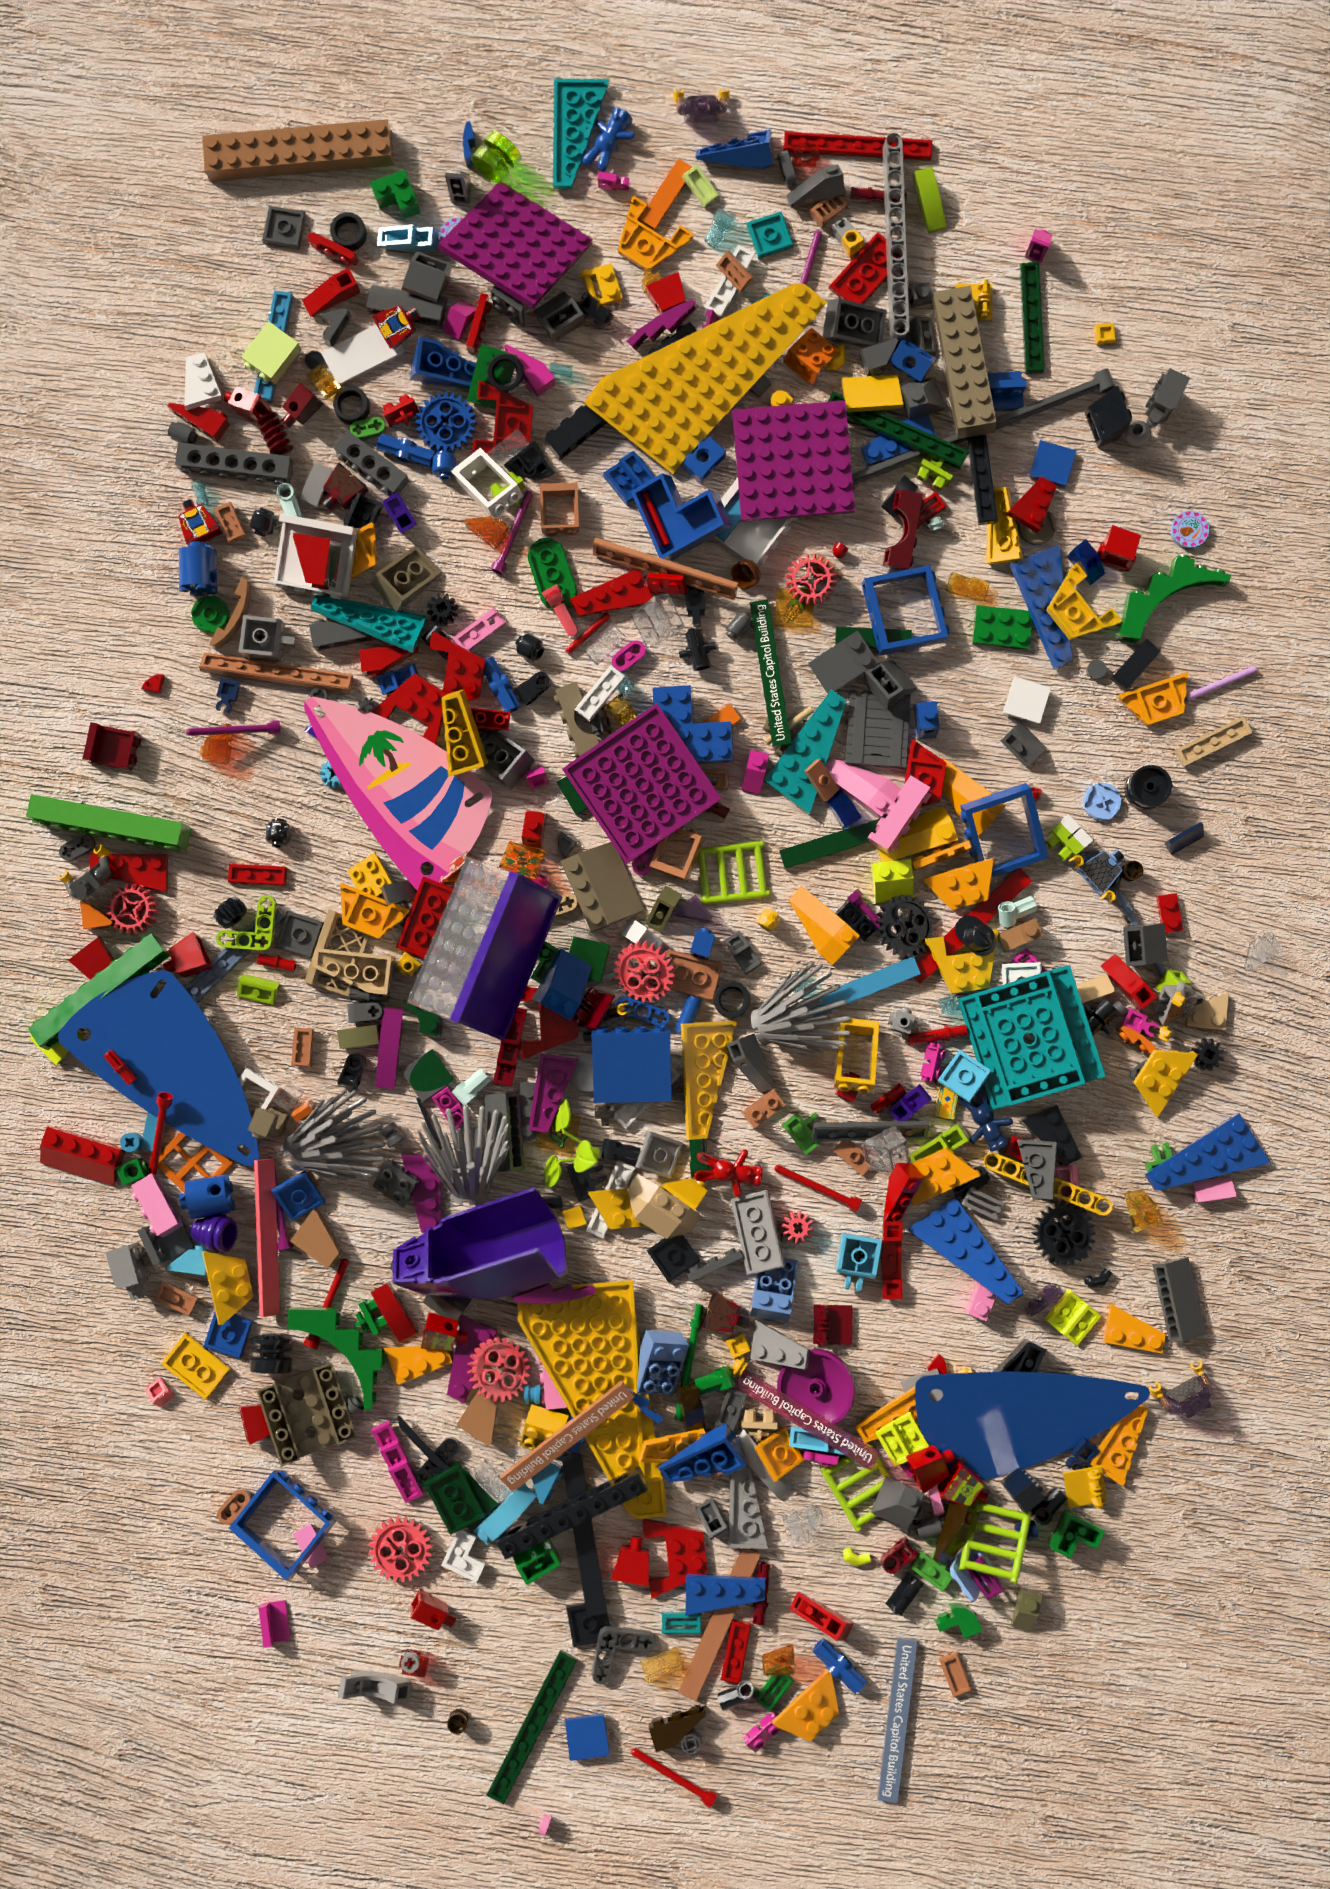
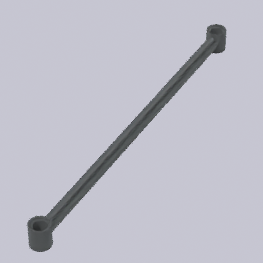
M1106 368L1098 371L1093 375V380L996 417L995 430L1093 391L1099 390L1100 394L1109 392L1116 387L1109 369ZM955 433L943 438V440L958 445L966 442L967 437L957 439ZM912 450L853 473V491L856 484L928 457V455Z

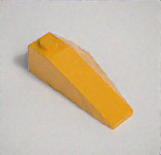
M945 759L947 767L943 792L960 818V812H962L960 805L991 795L992 793ZM1003 803L972 814L978 837L1006 807Z
M801 886L789 899L817 952L831 965L859 938L860 935L804 887Z

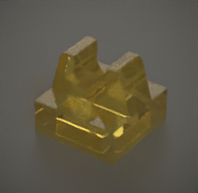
M650 268L643 270L644 278L641 279V287L644 294L646 293V285L661 279L659 273L653 274Z

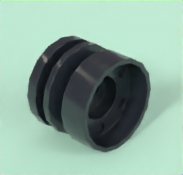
M265 1333L251 1337L252 1343L260 1344L251 1347V1351L260 1353V1355L250 1358L251 1372L281 1374L292 1371V1358L284 1356V1353L293 1350L292 1346L284 1345L293 1343L292 1336L279 1333Z

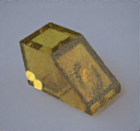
M620 694L605 706L621 727L639 716L631 704Z
M1143 1189L1124 1193L1134 1231L1163 1225L1158 1206Z

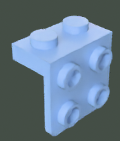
M971 1549L969 1561L978 1559L982 1555L988 1565L994 1567L984 1552ZM960 1550L950 1567V1573L952 1578L961 1586L963 1594L971 1602H974L981 1589L967 1569L966 1571L959 1570L962 1550Z

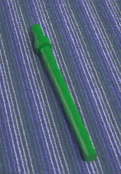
M696 1304L694 1317L691 1319L690 1327L692 1328L681 1387L689 1385L698 1333L703 1322L701 1317L704 1305ZM677 1403L674 1420L682 1421L679 1403Z

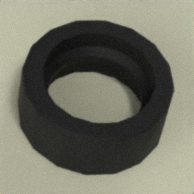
M352 212L340 213L330 224L333 242L351 251L358 250L364 245L367 231L363 220L358 215ZM354 223L359 227V234L354 240L343 241L338 237V229L343 224Z
M499 354L488 364V380L498 390H513L523 380V365L512 354ZM505 360L513 363L517 371L514 381L508 384L499 382L494 373L496 365Z
M343 387L333 398L334 411L337 417L345 424L351 425L353 422L364 420L370 413L367 395L358 387ZM348 396H357L363 404L361 411L352 416L344 414L341 410V402Z
M734 981L726 982L715 992L714 1006L723 1017L730 1019L738 1018L749 1008L750 994L741 983ZM728 989H736L743 996V1004L736 1011H728L721 1004V996Z

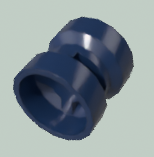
M1034 1519L1030 1520L1027 1539L1032 1541L1039 1539ZM1021 1522L1014 1523L1015 1531L1020 1532Z

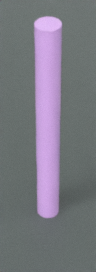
M1252 666L1188 693L1185 700L1189 702L1257 673V668Z

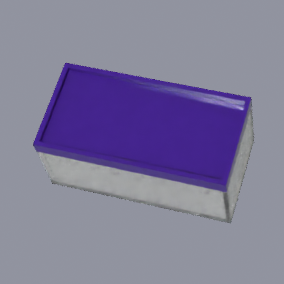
M466 857L407 1003L505 1041L563 897L520 874Z

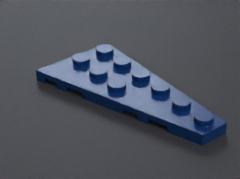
M956 1197L907 1229L911 1234L918 1237L923 1243L930 1246L962 1272H965L1005 1304L1009 1305L1024 1295L1022 1289Z

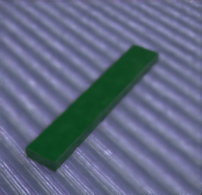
M1039 262L1020 263L1025 374L1044 373L1045 368Z
M880 819L780 850L779 853L784 869L869 843L868 836L871 832L876 833L875 829Z

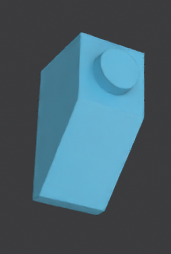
M196 1245L195 1248L189 1249L169 1264L166 1270L207 1275L202 1251H211L205 1249L202 1245Z

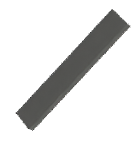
M929 1122L814 1123L812 1141L927 1139Z

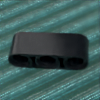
M1146 638L1111 677V680L1123 691H1126L1161 650Z

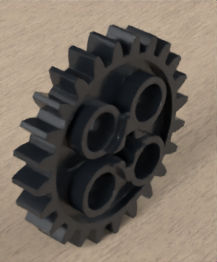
M900 895L898 898L895 896L891 898V901L885 902L886 906L880 907L883 912L876 914L880 919L875 921V923L879 924L875 931H880L881 933L877 938H883L881 945L887 944L886 950L893 949V955L898 953L900 957L905 955L911 957L913 954L918 955L919 951L926 950L925 939L934 938L930 934L936 931V929L931 927L936 921L930 920L934 914L927 913L930 907L924 908L925 902L918 903V897L912 899L911 895L906 897ZM898 909L903 913L902 918L898 915ZM915 917L919 919V925L915 923ZM892 926L896 929V935L891 931ZM909 934L913 937L912 943L908 940Z
M1061 1201L1060 1207L1054 1202L1053 1209L1047 1205V1212L1040 1210L1042 1217H1035L1038 1224H1032L1033 1227L1037 1228L1036 1231L1031 1232V1234L1037 1236L1032 1242L1039 1243L1035 1249L1043 1250L1040 1255L1042 1257L1048 1255L1047 1261L1049 1262L1054 1258V1264L1057 1265L1060 1260L1064 1266H1066L1067 1260L1072 1265L1074 1264V1259L1081 1262L1080 1255L1082 1254L1087 1257L1088 1255L1085 1250H1092L1089 1243H1095L1091 1236L1096 1235V1233L1090 1230L1095 1225L1088 1223L1092 1218L1084 1217L1087 1211L1079 1212L1080 1206H1076L1073 1209V1203L1070 1202L1067 1207L1063 1201ZM1065 1215L1071 1217V1222L1068 1225L1063 1223ZM1055 1218H1057L1058 1223H1059L1061 1229L1067 1231V1232L1065 1233V1236L1068 1238V1240H1069V1241L1071 1242V1244L1073 1245V1248H1072V1249L1070 1248L1069 1243L1067 1242L1066 1238L1060 1236V1235L1062 1234V1231H1061V1229L1058 1227V1225L1055 1223V1221H1054ZM1048 1225L1054 1226V1233L1051 1235L1046 1233ZM1075 1232L1081 1234V1239L1078 1242L1073 1240ZM1059 1242L1064 1243V1249L1061 1252L1056 1250V1245Z

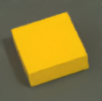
M1114 323L1096 324L1094 326L1096 345L1114 344L1116 342Z
M581 1205L562 1211L568 1230L587 1224Z
M744 1333L725 1340L733 1359L751 1352Z

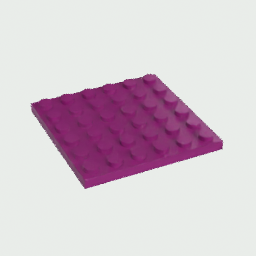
M499 181L438 244V250L533 309L592 245L593 239L502 181Z
M845 400L732 410L741 522L855 513Z
M657 703L562 768L626 864L722 800Z

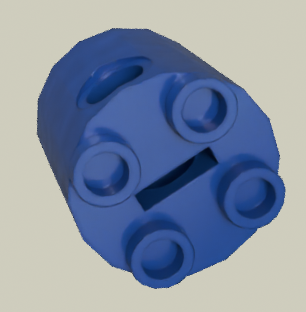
M200 541L190 542L189 546L179 549L180 592H190L191 596H201V592L217 594V550Z
M223 1174L185 1181V1193L179 1194L181 1209H187L192 1220L235 1211V1202L231 1197L233 1184L229 1179V1175Z

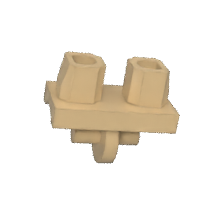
M745 1409L744 1419H741L742 1428H757V1430H749V1436H756L757 1442H761V1436H769L768 1430L761 1429H777L774 1410H763V1420H756V1410Z

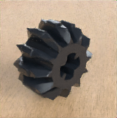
M438 593V599L431 597L433 603H427V607L430 609L426 611L427 615H431L430 620L432 622L436 620L438 626L442 621L445 626L448 625L447 620L453 623L455 620L452 616H458V612L455 610L459 608L458 604H454L455 598L449 599V594H445L444 598H442L440 593ZM443 607H445L446 610H443L442 613H440L439 609H443Z
M234 896L228 898L225 902L223 901L218 906V909L215 910L213 917L219 925L228 929L242 920V917L246 915L247 907L240 899Z
M1202 1038L1201 1043L1198 1041L1194 1043L1196 1048H1191L1190 1050L1198 1054L1194 1066L1200 1065V1070H1205L1207 1067L1208 1071L1213 1070V1066H1220L1218 1061L1224 1060L1223 1057L1219 1056V1054L1224 1053V1050H1218L1221 1045L1220 1043L1214 1044V1039L1207 1041L1206 1038ZM1210 1052V1056L1205 1057L1204 1053Z

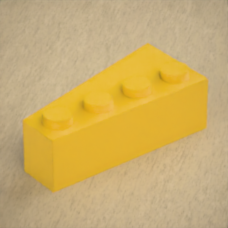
M464 689L446 694L442 697L443 721L445 723L448 777L484 767L488 760Z

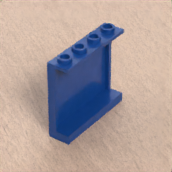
M638 1026L635 1027V1030H627V1027H616L615 1030L599 1027L596 1030H592L594 1103L672 1101L670 1029H666L665 1026H655L654 1029Z

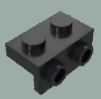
M358 492L351 501V509L344 518V526L361 529L371 522L376 524L383 504L364 497L362 493Z

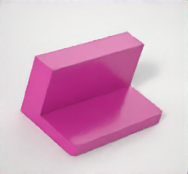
M286 1600L262 1603L258 1610L263 1648L271 1647L275 1642L288 1641L290 1639Z

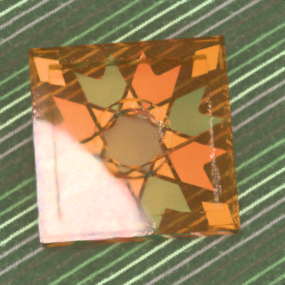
M509 841L499 864V870L511 871L536 880L546 851Z

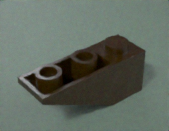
M695 1705L685 1712L676 1711L666 1718H654L649 1723V1732L655 1752L675 1747L707 1714L706 1705Z

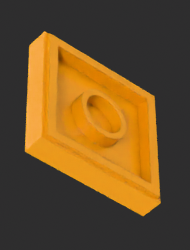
M786 1426L781 1427L754 1447L773 1482L778 1481L805 1461L798 1448L789 1447L790 1433Z

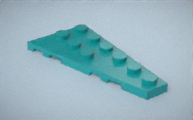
M554 79L553 189H572L608 89L609 79Z
M316 595L311 603V611L412 653L427 623V616L400 610L396 612L390 608L335 599L324 595Z
M832 689L792 741V745H789L763 780L808 815L811 812L817 791L804 771L817 759H820L824 766H826L847 701Z

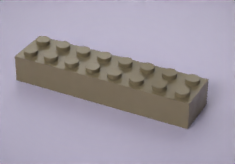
M971 285L933 292L932 304L957 439L995 433L996 417Z

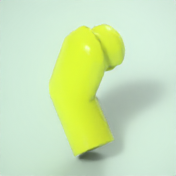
M851 1548L843 1550L844 1561L852 1566L857 1567L871 1563L869 1553L856 1555Z

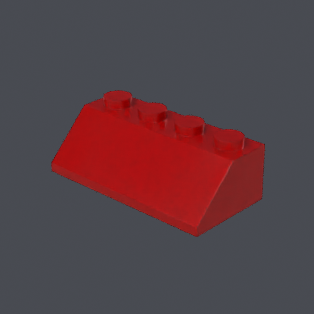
M47 1126L40 1145V1163L115 1186L118 1177L116 1167L122 1165L126 1151L116 1145L55 1126Z

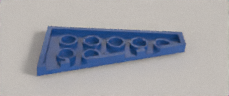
M1059 544L1010 564L1053 669L1072 662L1070 640L1046 611L1064 581Z
M1239 1113L1144 1175L1154 1191L1271 1162Z

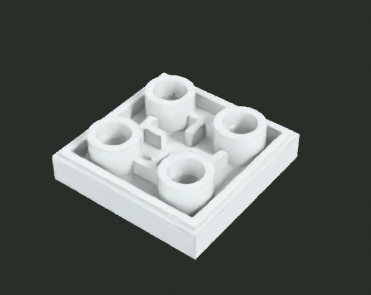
M1014 677L1002 714L1039 725L1051 688Z

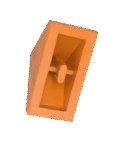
M83 899L80 901L83 929L96 930L114 927L116 922H112L111 918L107 917L105 913L87 900Z

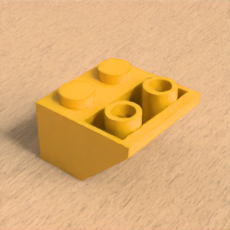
M531 1404L519 1446L529 1450L535 1449L567 1423L568 1415Z

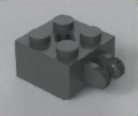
M1169 368L1166 374H1161L1153 388L1152 395L1145 405L1148 408L1145 415L1149 416L1146 423L1150 428L1156 427L1159 422L1168 420L1172 411L1176 409L1190 377Z

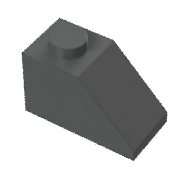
M897 338L861 349L860 359L866 376H879L885 371L897 347Z

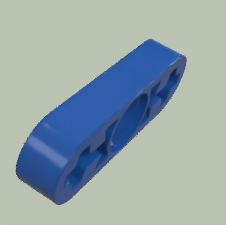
M621 997L616 1002V1008L620 1002L624 1003L625 1000L628 1001L630 1006H633V1003L638 1004L634 1009V1015L626 1014L627 1016L656 1026H666L669 1023L670 1016L666 1010L629 997ZM645 1006L648 1008L649 1013L646 1017H640L637 1014L639 1007ZM626 1008V1009H625V1012H627V1011H630V1012H631L632 1010ZM652 1009L656 1010L654 1012L656 1015L664 1013V1017L667 1018L666 1021L658 1023V1019L652 1017V1021L648 1020Z

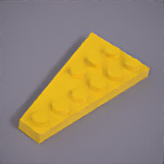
M738 1020L681 1024L687 1140L707 1139L713 1118L712 1112L717 1102L718 1089L721 1086L728 1060L727 1054L729 1050L726 1044L732 1042L734 1027H736Z

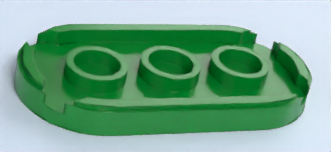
M551 538L538 539L531 545L528 552V562L540 599L545 607L554 611L553 608L555 606L551 607L542 592L558 584L564 597V601L561 603H564L568 609L572 606L570 598L577 595V588L564 548L559 542Z

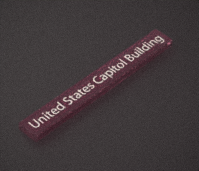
M744 1369L735 1385L736 1388L870 1471L872 1470L881 1453L880 1451Z

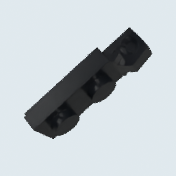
M686 585V611L688 617L693 619V627H700L701 616H705L706 611L705 591Z

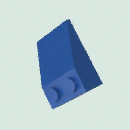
M560 948L532 999L571 1021L581 1004L592 966Z

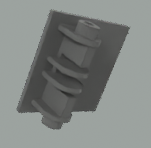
M385 1160L373 1187L404 1208L414 1187L419 1184L420 1180H418V1176L412 1173L407 1175L409 1171L407 1169L402 1172L404 1167H400L394 1160Z

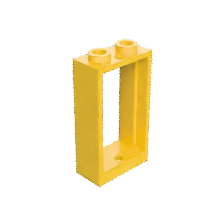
M850 1018L848 1022L839 1023L838 1031H849L851 1034L872 1036L869 1080L841 1076L844 1045H837L841 1049L836 1051L834 1088L840 1091H858L862 1094L872 1093L876 1078L879 1022ZM838 1036L837 1041H844V1036Z

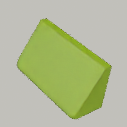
M243 974L239 979L237 997L275 1005L280 983Z

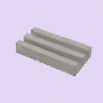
M969 1187L962 1205L997 1221V1215L1001 1212L1000 1209L1001 1206H1004V1202ZM973 1192L996 1203V1207L970 1196ZM968 1200L993 1210V1214L967 1203Z

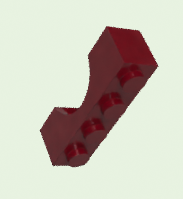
M904 489L896 491L893 511L900 516L903 522V535L898 543L885 548L882 567L903 571L910 569L913 565L914 556H912L913 548L917 544V537L915 536L921 522L919 514L924 506L922 493Z

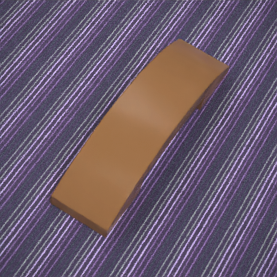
M242 577L234 593L240 600L225 630L217 627L209 643L216 650L223 647L233 638L242 625L243 615H247L251 587L250 582L245 577Z

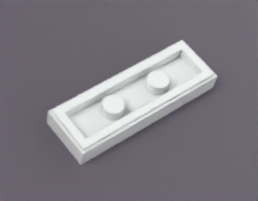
M610 665L577 705L575 711L590 722L626 677Z

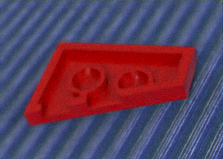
M1041 476L1014 506L1007 511L1006 515L1037 533L1042 527L1057 485Z

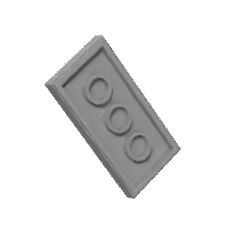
M769 1190L732 1198L731 1203L747 1276L786 1267Z

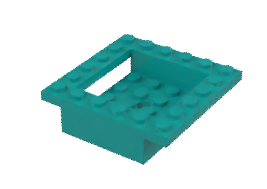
M1070 965L957 999L976 1060L992 1071L984 1083L992 1109L1015 1105L1106 1077ZM1026 1033H1032L1035 1036V1041L1032 1044H1027L1024 1041Z

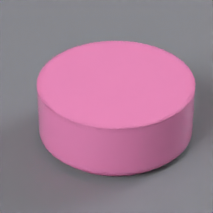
M547 1814L543 1816L538 1830L539 1835L546 1836L552 1816Z

